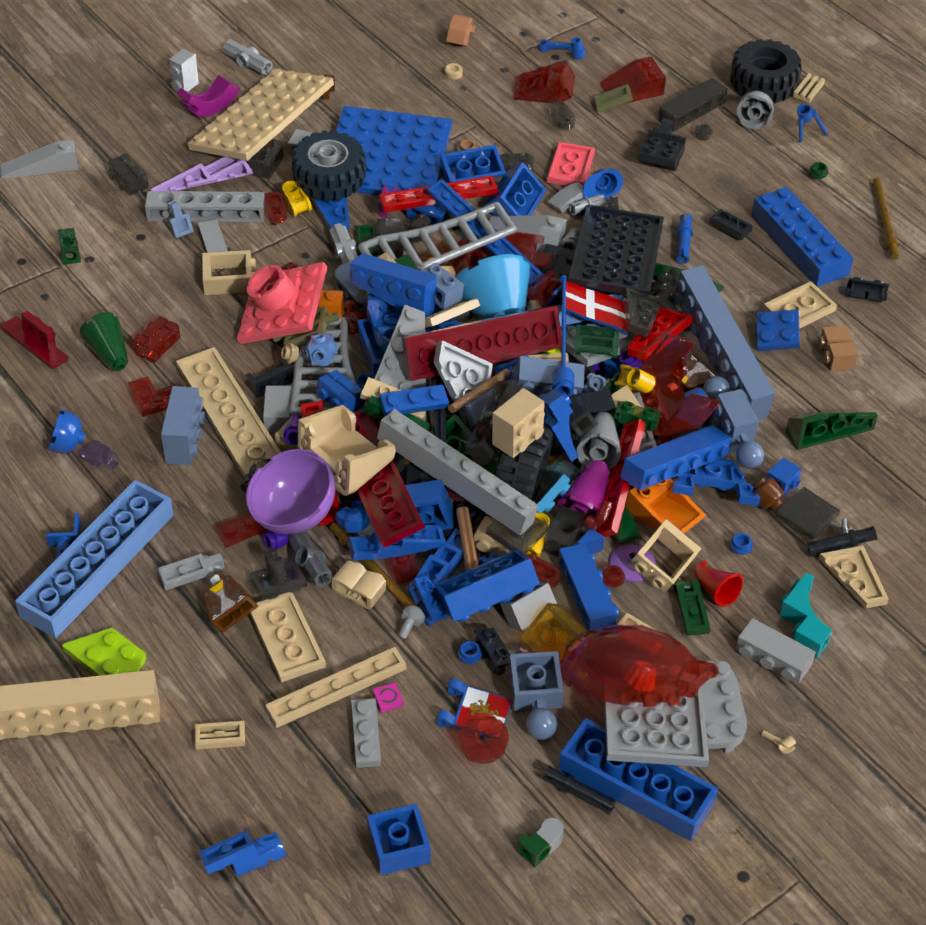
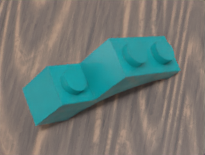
M806 572L801 580L799 578L796 579L790 594L786 593L780 601V606H782L780 616L796 625L792 632L795 635L794 640L815 651L814 657L817 659L829 644L832 629L826 626L811 608L808 594L811 591L814 576Z

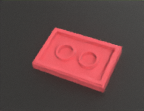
M558 142L547 176V183L569 186L578 182L584 186L593 161L595 148Z

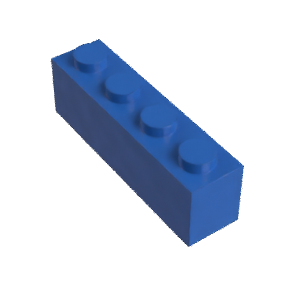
M586 543L559 549L558 564L588 633L592 634L613 629L616 625V619L619 617L618 607L616 604H612L609 587L604 586L601 569L596 568L593 552L588 550Z

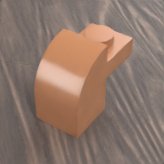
M455 14L449 26L446 42L467 46L470 32L474 33L475 26L471 25L473 18Z

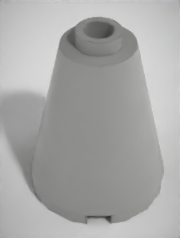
M607 412L594 414L578 442V459L585 467L591 461L600 460L610 469L620 460L621 447L614 419Z

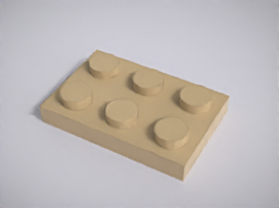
M811 281L765 303L763 306L765 312L798 309L799 329L836 311L837 304Z

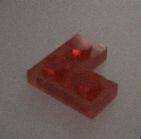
M149 376L128 382L129 389L142 417L167 410L172 386H176L175 384L155 390Z

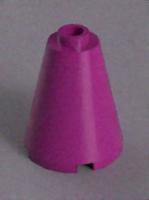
M600 460L589 462L571 483L570 488L560 496L558 507L560 508L562 505L565 509V515L587 524L588 520L593 521L592 524L598 522L601 516L610 472L607 465Z

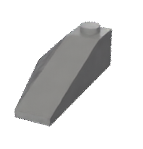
M74 140L54 142L0 164L2 179L79 170Z

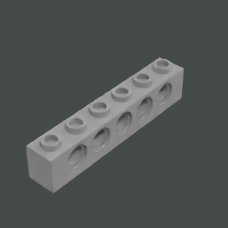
M147 192L145 205L147 221H168L169 218H172L173 215L169 210L168 203L173 201L179 202L182 214L188 213L191 222H204L217 219L218 222H264L265 218L264 192Z

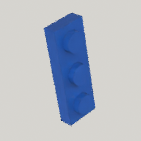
M443 385L388 392L379 395L384 417L394 409L401 414L448 408L449 405Z

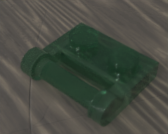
M576 325L574 354L589 353L609 355L610 358H617L618 330L606 327Z

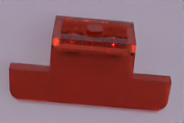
M515 232L504 237L535 267L546 268L549 266L554 254L536 252L537 243L544 244L545 236ZM483 246L477 248L478 258L485 259L493 256Z

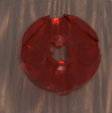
M488 713L471 716L459 733L460 748L471 762L481 764L492 763L503 757L508 746L509 733L506 725ZM481 733H485L486 737H490L491 740H488L486 744H482L477 738H480Z

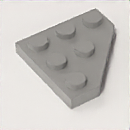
M445 341L437 342L434 364L453 402L491 378L492 363ZM460 408L458 412L461 418L467 420L462 408Z

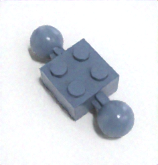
M713 376L704 383L703 390L707 393L710 401L716 403L714 404L711 425L732 437L728 454L736 452V459L742 467L754 469L760 466L764 460V450L760 444L754 442L759 420L742 389L730 391V385L723 377Z

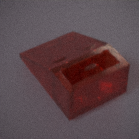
M557 61L552 65L539 67L536 70L523 72L518 75L514 99L552 104L572 99L575 74L568 61Z

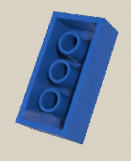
M516 549L434 585L440 602L444 606L445 613L454 622H462L469 619L473 613L478 611L485 612L491 609V605L510 601L516 594L528 593L534 589V586L540 583L531 559L519 549Z

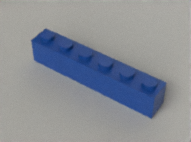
M711 425L625 458L621 478L637 489L643 490L727 456L730 451L732 437Z

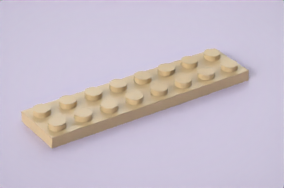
M215 347L176 361L177 368L188 386L199 388V395L203 397L202 409L205 411L206 416L245 480L251 478L258 468L261 469L270 462L271 457L281 453Z

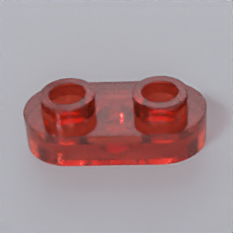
M280 192L268 193L265 196L268 219L273 223L284 222L287 219V208L283 194Z
M526 554L532 561L539 582L549 583L550 588L556 587L560 582V570L533 554Z

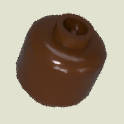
M763 477L752 486V492L760 496L758 506L761 509L765 510L770 507L774 510L783 503L781 498L784 495V491L773 478L767 479Z

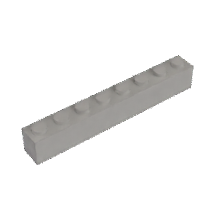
M394 409L381 420L377 436L379 441L389 440L395 445L396 452L435 479H442L444 485L518 535H521L533 524L538 504Z

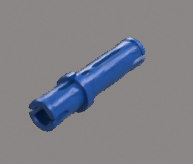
M685 214L680 216V226L677 229L679 236L677 262L683 264V258H685V264L689 262L690 237L693 234L691 227L692 216L690 214H686V220H684Z

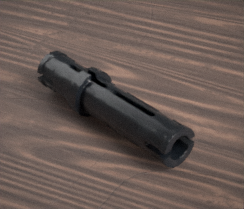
M874 526L856 531L852 529L848 530V533L807 542V548L810 557L820 553L831 552L845 547H858V544L877 540V533Z
M552 766L547 767L544 773L546 776L542 778L543 781L562 789L561 792L564 794L569 793L606 812L608 815L611 814L617 800L579 782L571 774L568 776Z

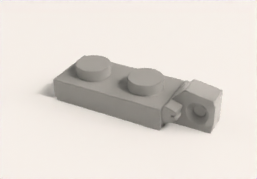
M201 553L159 567L158 572L166 591L208 577L225 567L220 553L210 557L208 555L203 556Z

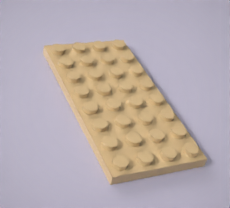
M274 69L269 75L261 79L256 86L251 88L249 92L240 97L236 103L228 107L223 114L207 125L204 130L195 135L187 143L189 150L248 161L334 85L333 78Z

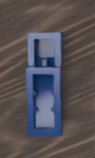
M554 388L540 398L544 401V406L550 414L544 420V423L553 432V438L563 455L572 462L579 457L574 448L569 427V417L573 413L569 405L572 402L565 392L560 393Z

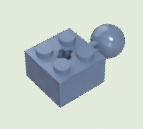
M558 651L510 654L509 676L514 711L532 710L526 719L528 733L538 740L548 739L557 729V719L548 709L562 708L564 690Z

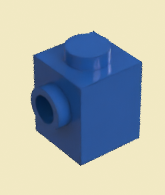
M783 457L768 471L767 479L773 478L784 491V497L791 489L795 490L801 482V468Z

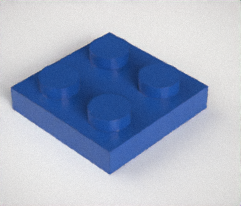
M798 309L757 313L758 351L800 348Z

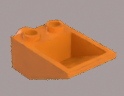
M671 478L643 490L634 487L629 491L625 502L626 508L639 521L655 530L667 519L685 534L706 517V514L687 495L672 493L674 482Z

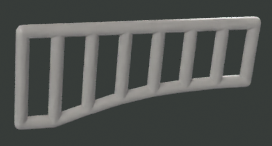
M494 202L438 224L374 237L360 243L358 248L361 254L371 255L368 249L379 244L383 252H387L395 260L397 258L387 242L399 240L412 262L419 269L434 263L439 265L511 235L517 231V228L501 204ZM496 211L506 228L496 232L485 215ZM477 218L488 235L477 239L466 222ZM459 225L470 243L459 247L448 228ZM440 231L451 251L441 255L428 234ZM420 236L433 258L422 263L408 238Z
M339 317V321L329 323L328 325H340V329H326L325 333H332L333 338H339V342L336 343L338 350H340V355H335L333 363H341L342 367H303V363H311V358L304 354L308 344L298 348L299 356L294 365L291 393V415L298 414L302 416L299 402H327L326 400H321L317 394H300L301 389H318L317 380H302V376H324L334 370H338L358 386L348 357L347 318ZM324 407V411L332 407Z

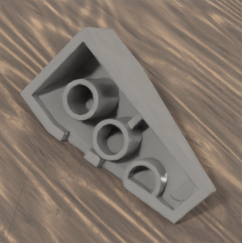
M550 215L509 216L517 231L504 238L514 243L515 247L519 250L523 248L530 252L529 255L540 259L546 243L561 247L560 243L566 234L567 219ZM491 216L489 222L497 231L506 228L499 216Z

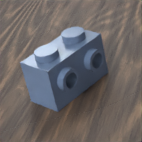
M437 263L420 270L437 275L435 303L443 310L462 301L464 284Z

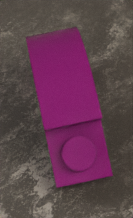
M218 75L211 87L204 93L196 95L180 88L177 94L183 98L182 102L187 109L195 115L207 117L225 109L234 100L240 88Z

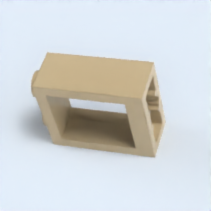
M251 250L202 253L205 295L248 293V282L255 273L252 270H256L255 258H251ZM246 267L247 275L212 277V269Z
M666 519L629 564L636 572L648 579L655 588L665 593L701 548ZM657 539L683 560L670 577L644 556Z

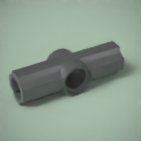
M306 531L290 535L288 539L290 546L296 554V564L305 568L315 586L322 588L324 585L330 584L333 577L331 575L332 572L325 563V553L317 550Z

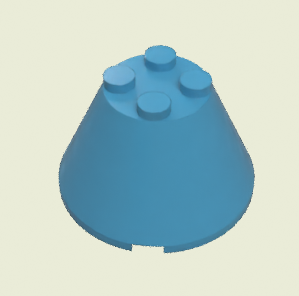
M503 254L488 257L478 261L479 265L470 270L466 267L455 277L464 284L462 301L460 303L466 300L478 299L480 306L469 310L478 320L525 311L530 265L528 261L523 260L522 256Z

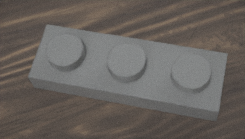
M376 698L352 700L356 768L381 766Z

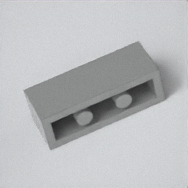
M754 618L751 619L738 637L736 651L742 656L756 661L764 668L770 669L783 676L786 680L798 685L812 666L815 651Z

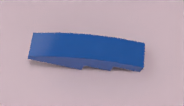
M425 525L426 528L386 548H383L375 531L372 537H350L348 547L352 560H374L427 551L444 546L446 541L441 525Z
M455 528L446 544L439 547L434 556L430 554L415 578L428 576L433 585L450 578L464 559L459 529Z

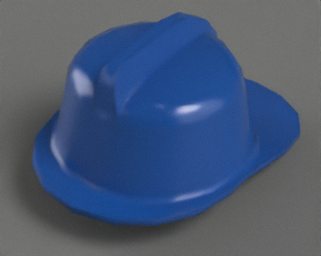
M603 168L596 170L585 181L582 192L583 197L590 198L596 195H603L604 199L616 195L623 186L622 174L615 169Z

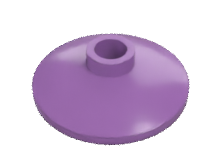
M625 545L612 553L610 567L618 578L627 582L646 580L642 574L636 572L629 564L641 550V546ZM647 550L644 556L656 565L654 556Z

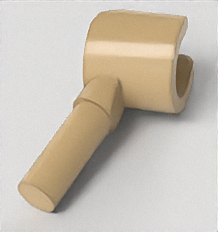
M765 730L761 734L763 737L774 742L782 754H789L796 749L793 746L796 744V741L791 736H787L782 740Z

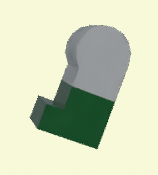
M557 818L544 820L541 829L530 838L523 834L517 839L516 852L535 868L562 843L563 823Z

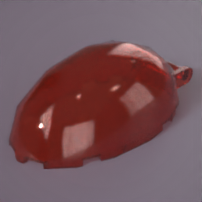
M607 625L580 633L566 645L560 665L563 682L568 687L572 685L578 687V692L614 704L630 705V701L643 703V707H655L658 702H668L669 706L679 705L682 696L695 697L699 688L710 678H715L719 674L717 665L697 660L674 637L643 625Z

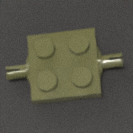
M320 307L316 311L312 331L276 337L273 340L277 342L285 339L284 346L287 343H293L294 346L300 348L309 343L311 336L325 334L327 325L339 321V315L337 312L328 315L326 307Z

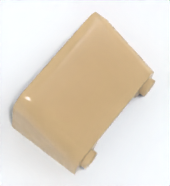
M340 405L298 420V449L309 450L322 457L332 470L335 489L346 496L356 492L394 459L396 450L395 445L387 439L379 441L377 448L355 430V414L344 405Z

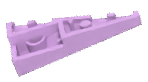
M223 157L205 167L201 163L157 185L151 191H178L250 175L253 172L245 160Z

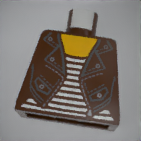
M690 354L670 370L668 386L664 388V391L669 398L676 395L681 397V394L697 387L703 389L706 380L716 375L694 355Z
M220 574L214 575L210 579L212 587L203 594L211 623L223 633L259 607L254 599L231 575H227L224 578Z

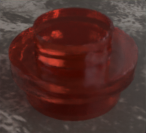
M608 566L602 573L603 582L609 587H619L625 581V574L619 566Z

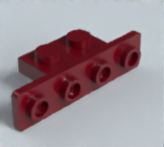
M29 311L21 314L22 320L16 316L1 324L3 331L51 369L68 361V356L56 347V334L53 328L47 326L38 316H34Z

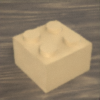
M523 388L494 411L492 444L512 458L518 453L525 451L528 445L535 439H539L544 432V401Z

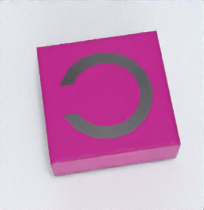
M396 682L373 689V696L376 698V703L381 713L404 706V701Z

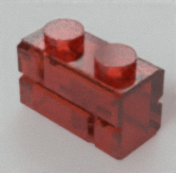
M159 316L154 322L151 321L147 329L134 338L133 343L136 355L156 363L181 338L178 324L168 321V319Z

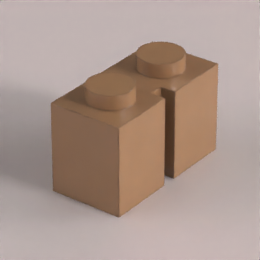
M847 325L823 327L822 334L818 337V345L824 352V362L828 363L830 371L855 369L858 352Z

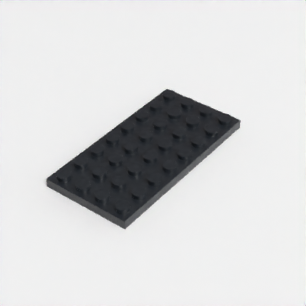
M587 204L568 282L587 289H593L596 292L606 291L616 295H630L639 299H649L664 217Z

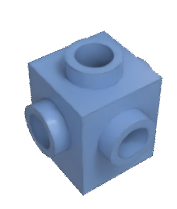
M332 333L313 335L306 346V355L308 358H311L312 365L327 366L333 363L335 355L338 354L337 343L334 342Z

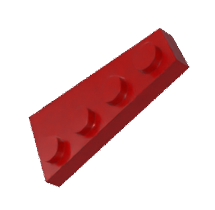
M657 306L654 315L651 314L648 318L647 325L642 326L641 333L637 334L628 346V355L646 361L692 324V316Z

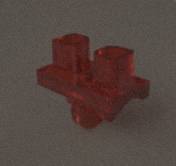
M554 269L548 270L544 276L538 277L535 282L536 285L528 288L527 294L530 301L538 300L539 305H545L553 296V292L562 285L560 279L554 278Z

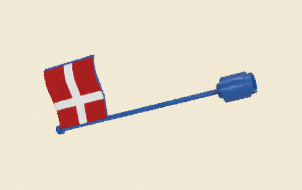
M562 275L560 277L562 284L561 367L553 371L552 390L555 388L560 393L565 392L570 397L574 392V372L566 367V311L627 334V303L612 296L568 282V277Z

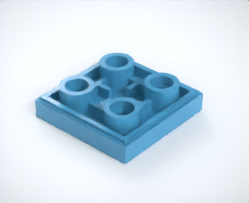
M561 472L536 500L535 503L539 505L537 509L539 513L543 511L549 512L555 505L554 498L558 494L562 496L570 488L568 484L570 479Z

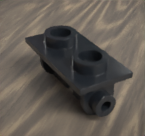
M861 277L849 278L846 286V295H849L850 298L864 299L865 293H869L868 300L886 301L889 284L880 280L867 281Z
M495 629L474 630L477 635L475 643L479 645L483 655L489 657L487 661L492 671L498 675L505 673V667L509 665L510 653Z

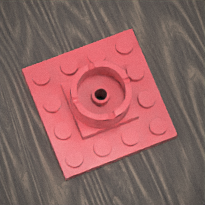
M321 262L282 270L278 265H271L256 271L248 282L247 292L249 296L237 336L238 342L245 344L312 331L327 271L326 264Z

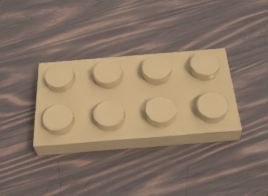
M292 591L257 602L259 607L253 610L250 616L281 683L326 667V661Z

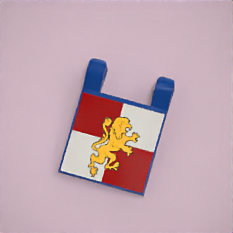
M451 679L448 684L447 693L452 696L463 697L456 717L448 711L440 710L437 716V725L440 727L457 728L500 741L512 699L467 686L457 679Z

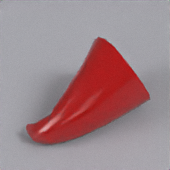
M701 561L695 567V575L700 586L718 606L726 607L737 600L744 583L741 574L707 567V561Z

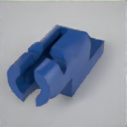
M247 830L199 851L208 874L232 864L238 877L260 867L267 866L268 859L276 862L287 857L276 832L258 837L252 841Z

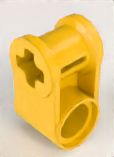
M287 181L282 185L283 202L292 217H296L297 214L304 211H312L308 196L305 195L302 189L297 187V182Z
M621 364V372L614 386L623 388L627 385L631 391L648 393L653 389L655 385L654 376L638 368Z

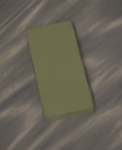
M628 84L594 96L598 113L633 100Z

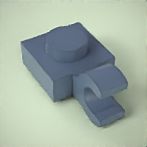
M173 201L168 203L169 210L173 215L168 221L174 238L194 232L189 214H182L179 202Z

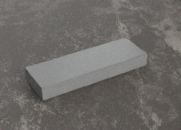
M217 219L198 223L207 253L228 251Z

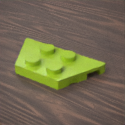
M109 628L62 645L65 653L95 676L139 672L146 661V653L114 628Z

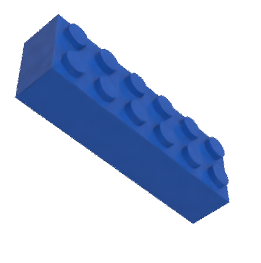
M788 187L754 198L751 216L813 284L819 287L850 275L853 257Z
M587 718L583 720L560 753V771L575 776V779L617 800V802L689 841H692L715 804L718 788L676 765L607 760L605 728Z

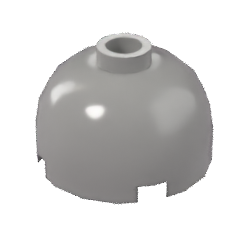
M752 91L742 96L738 103L736 114L740 119V123L745 127L760 129V127L768 125L772 120L774 105L772 99L767 94L761 91Z

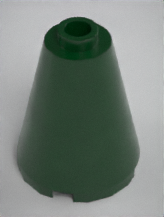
M103 312L92 316L93 320L88 324L85 321L80 328L79 334L82 340L110 370H123L128 364V356L120 320L111 312Z

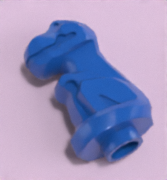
M360 496L351 502V508L344 507L335 513V520L338 526L345 528L346 532L359 533L367 528L371 521Z

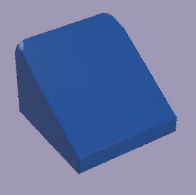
M589 529L577 541V545L586 543L588 550L595 554L603 550L604 536L593 529Z

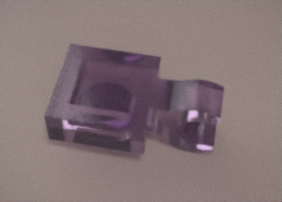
M94 439L79 452L82 460L95 467L102 463L113 470L119 464L114 460L117 455L109 447Z

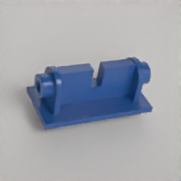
M429 577L414 578V581L409 583V591L416 604L422 601L424 605L419 607L425 615L424 623L431 626L437 623L438 620L448 618Z

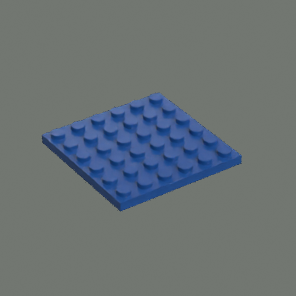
M344 106L336 131L341 134L346 133L349 137H354L362 145L365 152L366 178L356 193L379 195L382 193L385 185H387V190L392 191L396 186L398 191L432 186L438 182L440 176L441 154L446 153L453 119Z

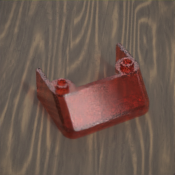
M667 334L640 367V370L655 378L653 389L648 393L640 392L644 407H651L660 412L656 431H652L655 435L662 437L700 427L720 404V401L717 399L693 393L687 398L685 397L680 381L688 372L685 357L696 345V342L672 334Z

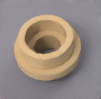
M287 343L282 348L281 357L288 364L295 363L299 356V349L293 343Z

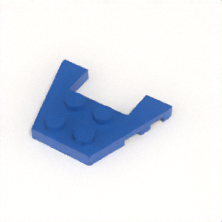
M721 458L680 474L672 489V493L692 496L694 484L699 487L711 486L717 487L722 491L736 490L738 503L758 506L760 502V496L752 492V485L744 481L745 475L733 460Z

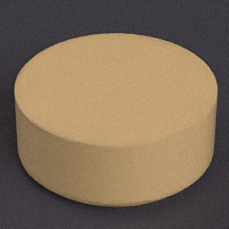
M448 64L445 67V76L451 80L459 79L462 77L463 69L459 64Z

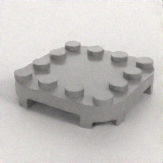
M702 661L654 666L657 671L656 680L702 684L708 749L724 748L725 753L734 751V748L745 738L747 719L738 681L734 672L730 669L729 663L725 661Z

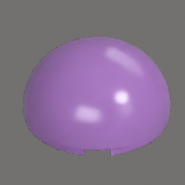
M304 449L281 452L271 457V461L263 468H258L252 476L246 494L248 509L261 526L272 532L290 535L305 532L319 524L329 512L335 497L334 476L328 463L315 452Z

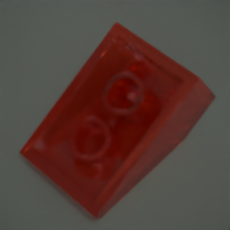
M650 56L632 61L602 80L600 85L605 92L628 84L633 98L632 101L627 102L630 103L664 95L666 76L653 57Z

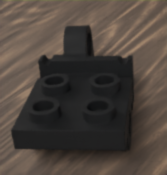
M663 118L660 129L650 128L649 135L638 153L639 163L652 166L659 164L661 168L677 170L680 158H682L687 137L671 134L673 120Z

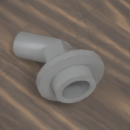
M413 605L405 607L401 617L405 621L398 635L407 638L413 625L419 627L424 622L425 615L419 607Z

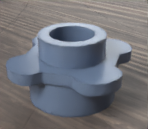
M590 373L587 375V384L584 385L583 389L586 393L599 391L604 388L607 381L600 375Z

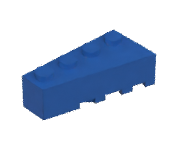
M364 253L350 263L351 283L401 311L407 305L425 312V318L434 313L437 275Z

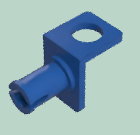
M75 513L74 532L46 534L49 546L56 547L55 560L81 535L82 522L79 513Z

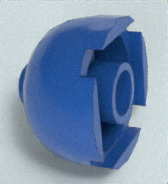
M60 409L48 451L65 454L73 451L77 444L82 445L86 432L82 431V422L76 414Z

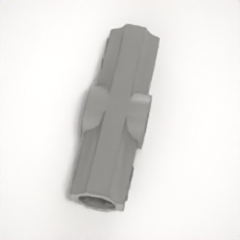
M229 39L223 47L224 53L236 59L239 66L244 69L250 67L266 76L273 67L272 61L259 55L258 50L253 46L246 48Z
M341 223L334 224L329 229L334 244L336 259L340 260L341 264L353 262L358 257L355 240L350 238L346 226L341 225Z

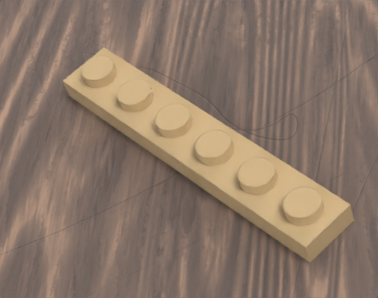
M393 647L266 704V711L276 728L406 670V663L396 647Z

